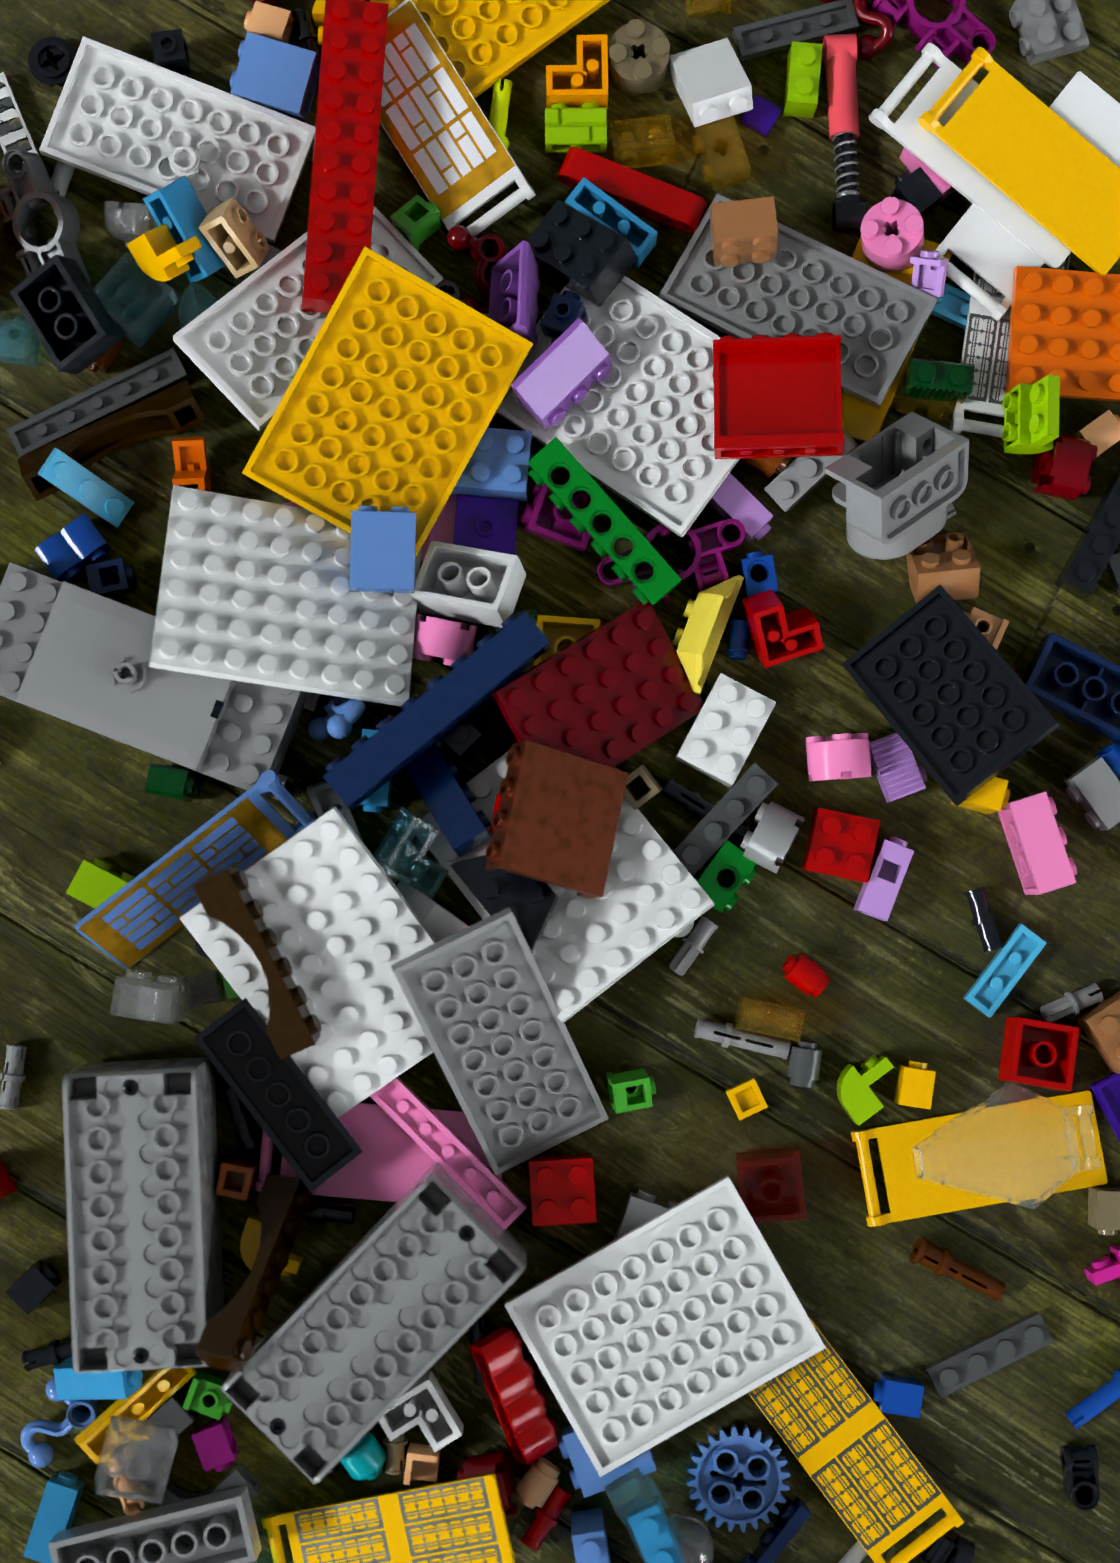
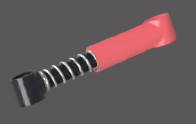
M856 34L824 35L822 58L823 65L826 67L829 138L836 144L833 148V152L837 154L834 158V162L837 164L834 172L838 175L835 183L838 185L836 200H833L832 227L833 231L860 230L862 220L867 213V204L865 198H862L859 190H857L860 184L856 181V176L859 173L856 172L858 162L855 161V155L858 152L855 151L854 145L857 144L855 140L860 137L856 77L857 37Z

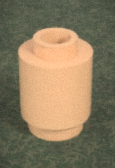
M540 1457L537 1462H532L516 1487L517 1492L520 1494L518 1496L519 1501L531 1509H534L535 1506L543 1507L559 1482L560 1469L543 1457Z

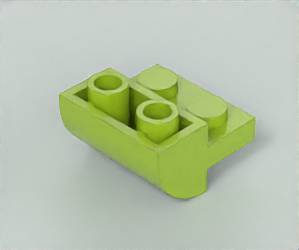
M1048 374L1032 385L1020 383L1013 387L1010 392L1005 393L1002 401V408L1004 410V426L1002 429L1004 453L1037 454L1053 449V440L1059 437L1060 376Z

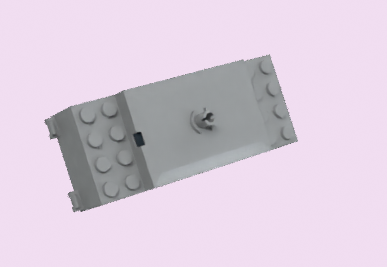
M11 562L9 563L0 585V696L246 791L256 784L259 776L266 770L274 771L279 776L280 783L285 786L288 777L278 773L303 710L306 709L314 712L321 694L151 668L149 663L156 616L65 581L60 582ZM271 791L261 794L264 798L269 799L271 797L278 800Z

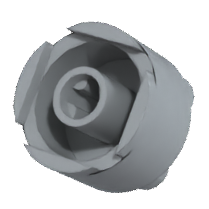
M773 801L769 805L763 802L754 818V822L758 823L754 833L750 830L747 831L740 849L744 851V857L777 874L779 867L775 863L776 861L783 863L798 835L799 827L795 825L796 823L802 825L805 818Z

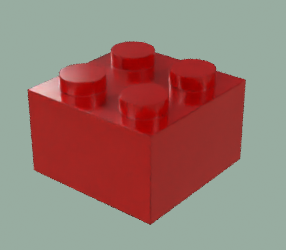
M823 808L814 809L801 870L858 883H868L880 821Z
M1020 1017L1006 1018L998 1080L1054 1090L1072 1091L1079 1027Z
M592 1153L541 1156L529 1159L533 1226L597 1222Z

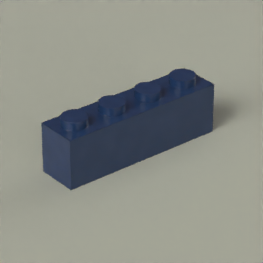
M439 739L406 766L405 770L450 846L459 857H462L492 838L487 830L491 823L483 810L476 812L472 805L476 798L467 784L461 787L456 778L461 774L452 759L448 761L444 759L441 752L446 749Z

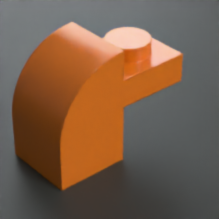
M205 436L173 437L172 447L175 463V474L172 478L173 485L211 492L210 462L207 460Z

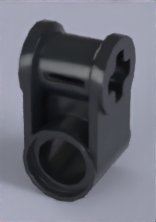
M1087 1444V1447L1068 1448L1067 1445H1061L1060 1463L1065 1496L1080 1510H1092L1100 1501L1099 1459L1096 1446L1094 1444ZM1086 1485L1088 1487L1086 1496L1076 1499L1077 1489L1080 1486Z

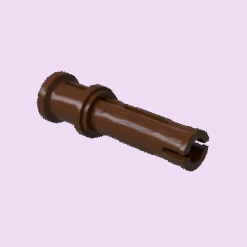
M923 1236L917 1239L911 1250L909 1261L913 1264L920 1263L932 1269L933 1274L938 1277L947 1275L992 1298L994 1301H998L1004 1293L1006 1286L1004 1282L953 1258L950 1250L946 1248L941 1250L927 1243V1239Z

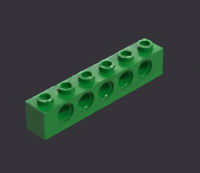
M557 437L528 461V465L532 469L528 472L529 476L539 487L545 484L552 492L549 496L551 501L560 511L566 508L573 517L569 520L580 534L586 531L594 539L590 545L602 558L608 555L615 563L611 569L623 582L627 578L636 587L632 593L643 605L650 602L652 607H654L682 582L677 573ZM558 470H565L570 474L568 482L564 485H557L552 481L553 474ZM579 493H585L591 498L589 506L584 509H578L573 505V499ZM607 517L612 522L611 528L604 533L596 531L593 525L597 518ZM621 540L630 542L633 547L632 552L624 557L617 555L614 551L616 543ZM640 564L650 565L653 569L652 577L648 580L638 579L635 575L637 566Z

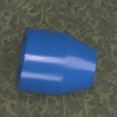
M1114 743L1096 754V758L1102 757L1116 777H1119L1120 746L1118 743Z

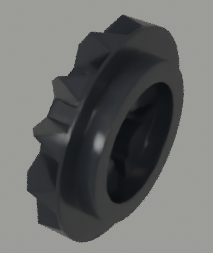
M47 37L41 39L32 47L29 53V69L40 83L49 84L52 87L55 84H65L76 56V51L68 41L62 38ZM48 53H51L56 60H59L58 71L53 69L52 66H48L50 64Z

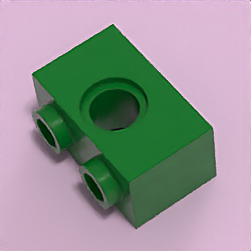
M728 840L719 847L696 879L698 884L714 902V906L711 908L718 913H722L724 909L728 912L731 910L740 897L736 894L742 883L748 886L758 872L754 869L757 863L744 857V851ZM723 869L729 870L734 878L731 886L727 888L720 886L717 881V875Z

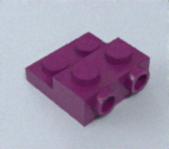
M556 472L552 476V481L557 485H564L569 480L568 477ZM534 481L531 493L536 494L532 506L527 504L523 511L521 522L526 523L523 531L551 542L556 541L579 551H585L590 535L586 531L580 534L569 521L573 517L566 508L560 511L549 498L552 494L550 489L545 484L539 487ZM579 493L573 499V505L578 509L588 507L591 502V498L585 493Z

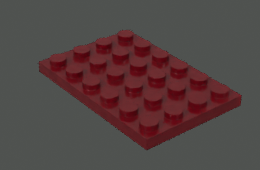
M641 602L635 604L492 692L518 742L528 740L611 768L698 714L704 704L700 695L693 692L677 652L650 602L645 605Z

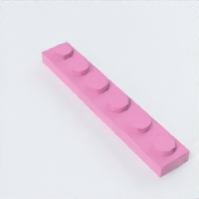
M396 1077L370 1095L504 1230L527 1208V1205L399 1077Z

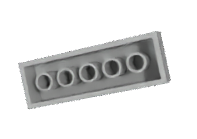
M247 1485L143 1510L134 1516L122 1515L58 1531L48 1543L52 1563H251L257 1560L262 1549Z

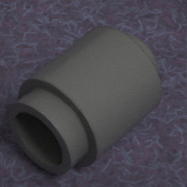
M798 1040V1046H791L787 1075L790 1077V1085L815 1088V1082L819 1081L823 1050L817 1049V1043Z

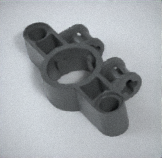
M17 149L7 151L3 157L2 166L9 185L0 190V211L4 218L2 220L3 227L13 228L18 242L24 247L15 256L17 261L22 263L26 276L29 277L57 254L76 260L90 283L89 275L76 245L80 234V217L76 207L64 196L56 195L45 165L39 155ZM49 203H51L54 208L53 211L58 218V226L54 238H50L47 241L48 244L44 245L37 236L38 231L35 227V221L39 209L49 206Z

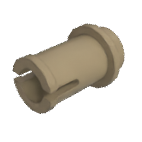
M405 1433L392 1441L389 1440L387 1435L383 1439V1445L386 1446V1474L400 1475L405 1473V1445L408 1443Z

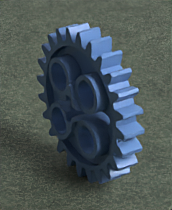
M731 1423L730 1432L725 1433L724 1429L719 1426L718 1437L715 1438L708 1432L709 1443L707 1445L700 1441L697 1442L698 1448L701 1451L700 1454L690 1453L691 1459L696 1463L686 1467L687 1472L694 1475L686 1479L687 1486L695 1487L689 1491L690 1499H698L695 1503L697 1511L706 1508L704 1512V1519L706 1521L715 1516L716 1528H719L725 1521L727 1522L729 1532H732L735 1524H739L742 1533H744L746 1523H751L753 1528L757 1530L758 1519L761 1518L768 1524L770 1523L767 1515L769 1511L777 1515L779 1514L776 1502L786 1503L785 1496L780 1491L790 1490L789 1484L782 1480L790 1477V1472L788 1469L781 1467L785 1466L788 1462L785 1456L777 1457L782 1451L779 1444L770 1447L773 1441L770 1435L761 1440L760 1428L755 1429L753 1434H749V1427L747 1424H744L741 1432H737L734 1423ZM728 1452L733 1455L732 1461L727 1465H721L717 1462L718 1456L722 1453ZM755 1458L763 1459L765 1463L761 1469L753 1471L748 1468L751 1460ZM717 1471L718 1473L723 1475L712 1476L710 1475V1472ZM738 1472H742L744 1478H740L738 1483H734L733 1478L737 1476ZM766 1480V1483L763 1484V1485H762V1484H758L757 1482H755V1481ZM717 1485H724L728 1488L727 1493L721 1497L711 1494L712 1489ZM754 1490L759 1493V1496L754 1502H746L743 1500L744 1494Z

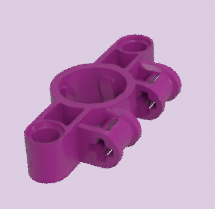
M875 0L870 8L872 11H878L887 15L892 21L894 29L904 21L908 31L916 38L921 39L915 48L918 53L922 51L927 43H932L949 60L956 54L968 64L971 61V54L976 50L973 47L974 44L983 46L990 55L996 44L995 35L965 8L966 0H946L951 2L954 11L951 12L944 22L940 23L929 22L925 16L919 15L913 0ZM936 64L934 66V68H936L937 70L940 68Z
M726 519L695 530L689 528L684 536L689 540L690 554H695L693 563L686 571H683V568L675 571L682 579V582H685L694 574L697 587L701 592L706 586L728 580L729 577L722 554L733 551L742 545L746 534L744 525L739 520ZM660 524L654 527L645 538L651 544L658 536L660 538L671 536L672 531ZM733 527L738 530L740 538L735 542H728L722 536L723 530ZM628 550L617 555L624 557L629 555L632 552V550ZM609 557L603 559L599 564L598 576L601 583L606 587L615 588L631 583L628 578L623 582L619 577L615 580H608L604 577V569L609 565L615 564ZM640 564L635 569V575L640 580H648L653 575V569L648 564ZM668 594L662 599L665 603L670 601Z

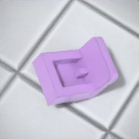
M921 250L920 255L911 256L910 263L914 264L911 286L930 296L943 297L949 258L939 257V251Z

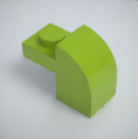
M872 1055L861 1063L860 1067L862 1070L859 1072L853 1065L848 1064L838 1077L836 1088L838 1100L852 1121L858 1126L884 1107L869 1087L894 1068L888 1058L880 1055L878 1058L876 1055Z

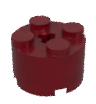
M1059 433V437L1053 440V449L1035 455L1031 483L1037 484V487L1033 488V492L1069 501L1075 500L1080 493L1086 494L1091 485V476L1088 474L1091 464L1097 456V445L1091 444L1086 439Z
M503 1449L466 1457L462 1462V1470L457 1472L458 1480L494 1473L498 1483L505 1518L516 1516L518 1505L517 1503L511 1504V1496L513 1493H517L516 1483L509 1457L503 1458L506 1451Z

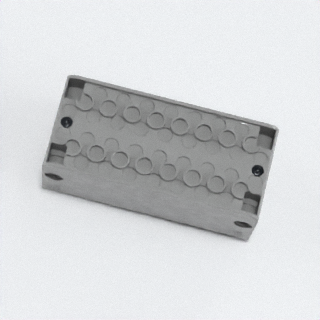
M208 1057L86 1063L65 1073L62 1085L74 1372L93 1373L208 1367L195 1353L207 1321L224 1308L220 1195H215L219 1178L215 1066Z
M435 1162L255 1345L252 1356L247 1361L243 1373L232 1371L220 1389L315 1485L514 1283L526 1268L527 1249L507 1229L504 1230Z

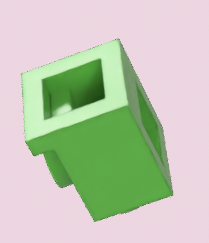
M418 194L390 216L392 225L417 251L420 250L419 245L442 227L439 218L441 213L437 206L431 201L426 202Z
M644 1068L616 1074L612 1072L606 1073L609 1103L616 1114L653 1107L652 1095L656 1094L655 1081L653 1076H648Z
M198 1371L193 1378L182 1409L187 1411L190 1409L220 1420L223 1413H230L234 1404L220 1389L226 1380ZM205 1395H212L215 1398V1403L205 1401Z

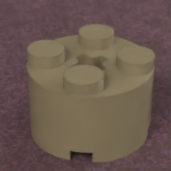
M639 19L630 20L614 33L608 48V72L613 85L618 90L627 95L637 96L638 94L652 93L663 84L667 75L670 57V43L665 34L655 25Z

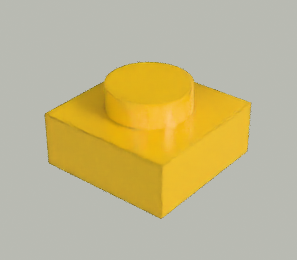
M751 1078L725 1091L739 1121L768 1108L755 1078Z

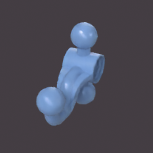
M337 696L329 697L322 705V708L328 714L325 717L312 719L308 723L307 733L315 741H323L330 735L337 739L347 737L351 733L352 725L365 711L366 706L363 700Z
M54 1377L51 1378L46 1384V1395L54 1402H65L68 1405V1409L63 1422L37 1419L24 1426L21 1431L20 1442L23 1449L28 1453L29 1462L32 1466L44 1468L54 1458V1451L50 1444L46 1442L36 1443L33 1436L35 1433L40 1432L58 1437L66 1435L73 1428H86L101 1415L98 1412L100 1400H58ZM85 1405L90 1411L82 1412L76 1406Z

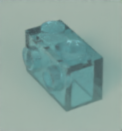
M0 316V363L37 367L40 340L27 319L23 316H14L13 320L1 319L2 317Z

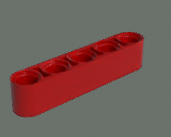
M570 147L557 176L560 182L574 189L582 178L585 177L627 210L688 234L695 233L708 205L705 199L696 194L577 147Z

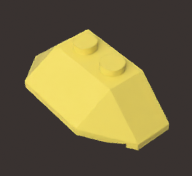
M741 575L732 577L699 592L695 601L689 599L683 614L684 617L688 618L684 629L678 628L672 645L677 647V655L692 690L698 695L702 691L744 577Z

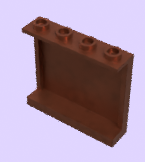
M528 740L513 744L506 756L508 768L506 777L501 782L499 788L501 800L499 809L495 812L492 820L494 832L492 841L489 842L485 852V858L487 859L485 869H500L576 891L577 896L587 899L603 897L628 773Z

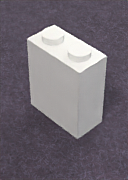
M728 38L670 55L672 81L694 127L753 109L752 85Z

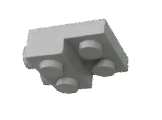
M1015 0L1010 9V22L1013 28H1017L1020 37L1019 49L1021 54L1026 56L1029 66L1086 49L1090 44L1076 0Z

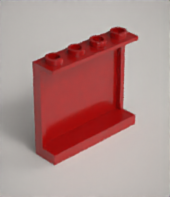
M822 332L815 336H801L800 334L791 333L783 337L772 338L768 335H755L752 338L738 339L735 336H724L713 340L715 460L843 456L841 335Z

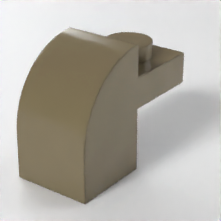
M641 765L627 776L624 797L636 810L663 789L647 768Z

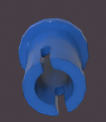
M733 620L730 622L729 647L725 648V652L728 653V659L746 660V655L750 654V650L747 649L748 624L744 620Z

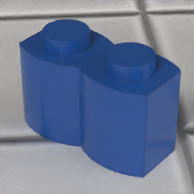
M83 514L66 525L60 532L43 541L34 550L56 580L71 583L82 575L81 570L86 565L99 563L106 559L108 556L107 552L111 549V546L86 514Z

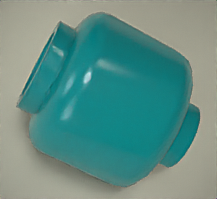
M367 1432L346 1453L340 1462L354 1480H373L383 1470L382 1466L386 1460V1452L373 1433Z

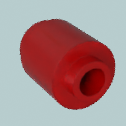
M800 952L797 956L792 953L782 966V969L785 970L783 977L806 995L811 994L817 997L830 981V977L825 974L826 970L803 952Z

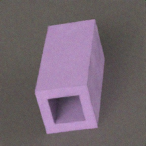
M729 473L708 504L724 520H739L745 527L746 534L744 540L747 543L754 537L759 541L772 528L768 523L772 520L773 515Z
M890 836L889 841L886 839L879 841L872 860L868 883H863L853 910L881 921H888L914 850L906 848L908 842Z

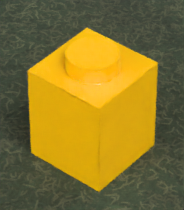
M909 1060L908 1066L899 1065L894 1102L898 1105L931 1110L936 1071L927 1069L928 1063Z

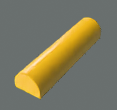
M193 1367L149 1370L142 1378V1387L127 1399H117L74 1438L75 1442L97 1465L197 1374L196 1370Z

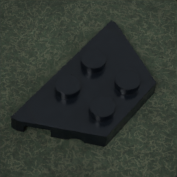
M485 855L455 862L450 865L490 916L510 907L533 954L532 950L539 935H542L547 924L546 920L558 901L557 895L549 885L542 881L500 869L487 870L485 869L487 864Z

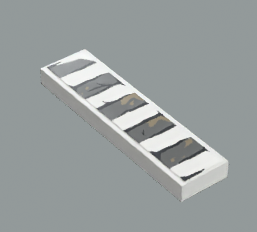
M1 72L0 145L5 154L11 149H17L39 155L4 72Z

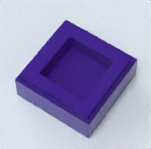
M756 94L752 99L753 109L745 111L740 119V124L766 138L779 118L782 108Z

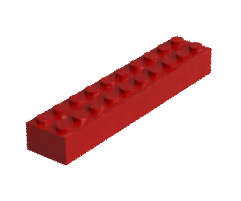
M325 0L302 311L329 313L364 247L371 250L389 4L363 0Z

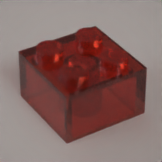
M799 1147L736 1153L739 1195L756 1224L807 1219Z

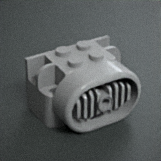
M910 412L827 466L825 474L840 481L832 489V498L838 504L846 507V537L850 547L858 554L871 559H895L910 553L939 533L947 520V505L956 500L963 493L967 485L969 439L914 412Z

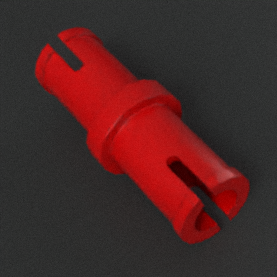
M556 1485L543 1507H538L534 1512L536 1517L525 1535L521 1538V1541L534 1551H539L551 1528H556L559 1520L557 1518L573 1496L572 1493L563 1486Z

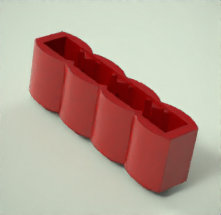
M500 1327L471 1344L470 1349L476 1366L482 1374L485 1389L493 1402L496 1416L505 1432L508 1446L515 1460L524 1465H529L558 1446L556 1437L558 1430L555 1423L546 1416V1400L539 1389H535L533 1380L535 1373L531 1364L523 1359L521 1350L523 1343L520 1336L511 1329Z

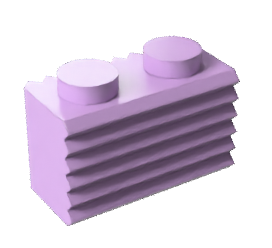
M897 732L869 742L871 764L886 803L926 789L924 782L928 781L924 767L922 764L917 765L912 754L913 752Z

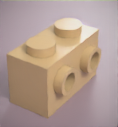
M234 197L211 208L198 227L235 278L260 267L270 249L264 235L256 229L249 219L246 210L238 204Z

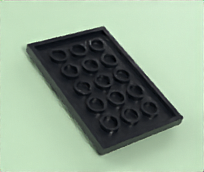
M941 585L936 587L842 664L956 806L964 802L1060 726Z

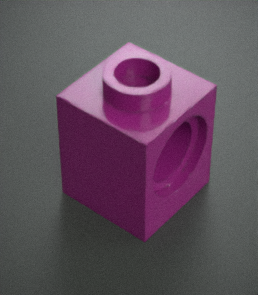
M227 1416L201 1425L194 1430L191 1437L205 1472L212 1469L220 1472L234 1465L233 1461L238 1456L240 1450Z

